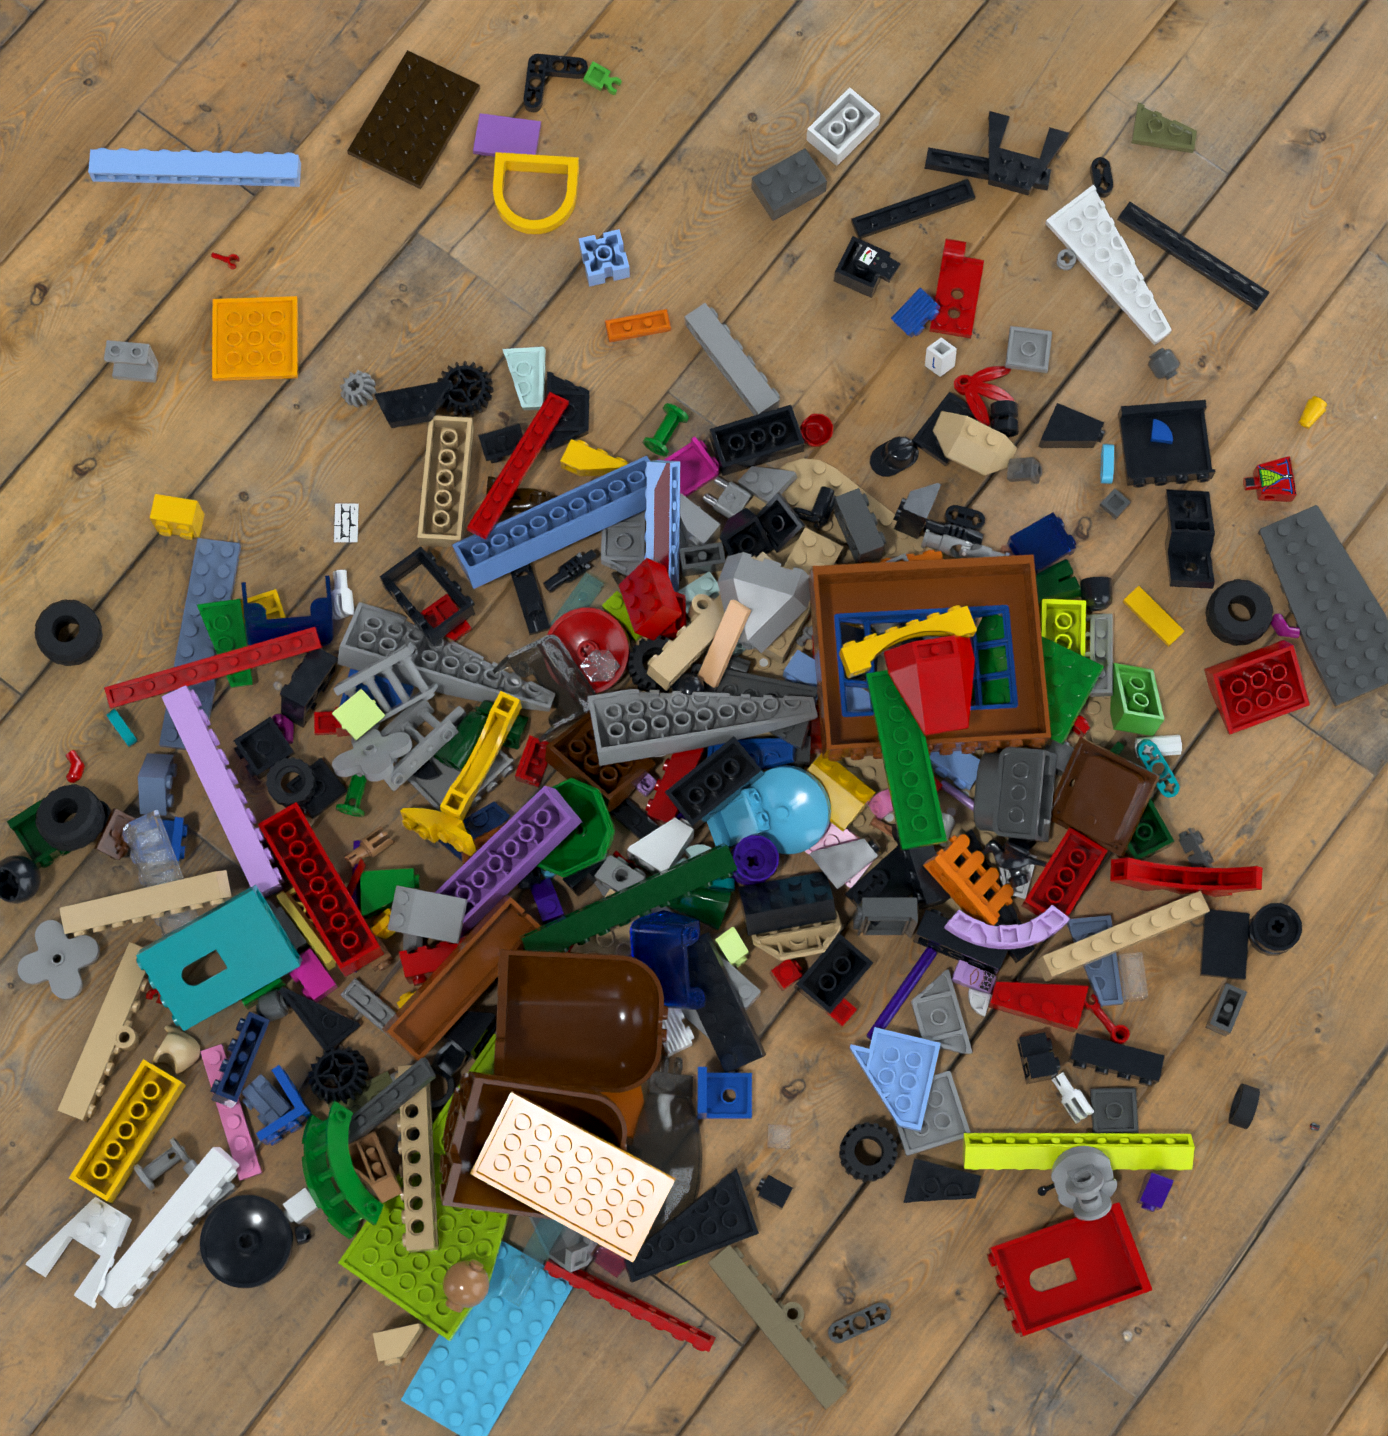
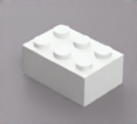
M849 88L807 129L806 140L837 166L879 125L880 113L854 90Z

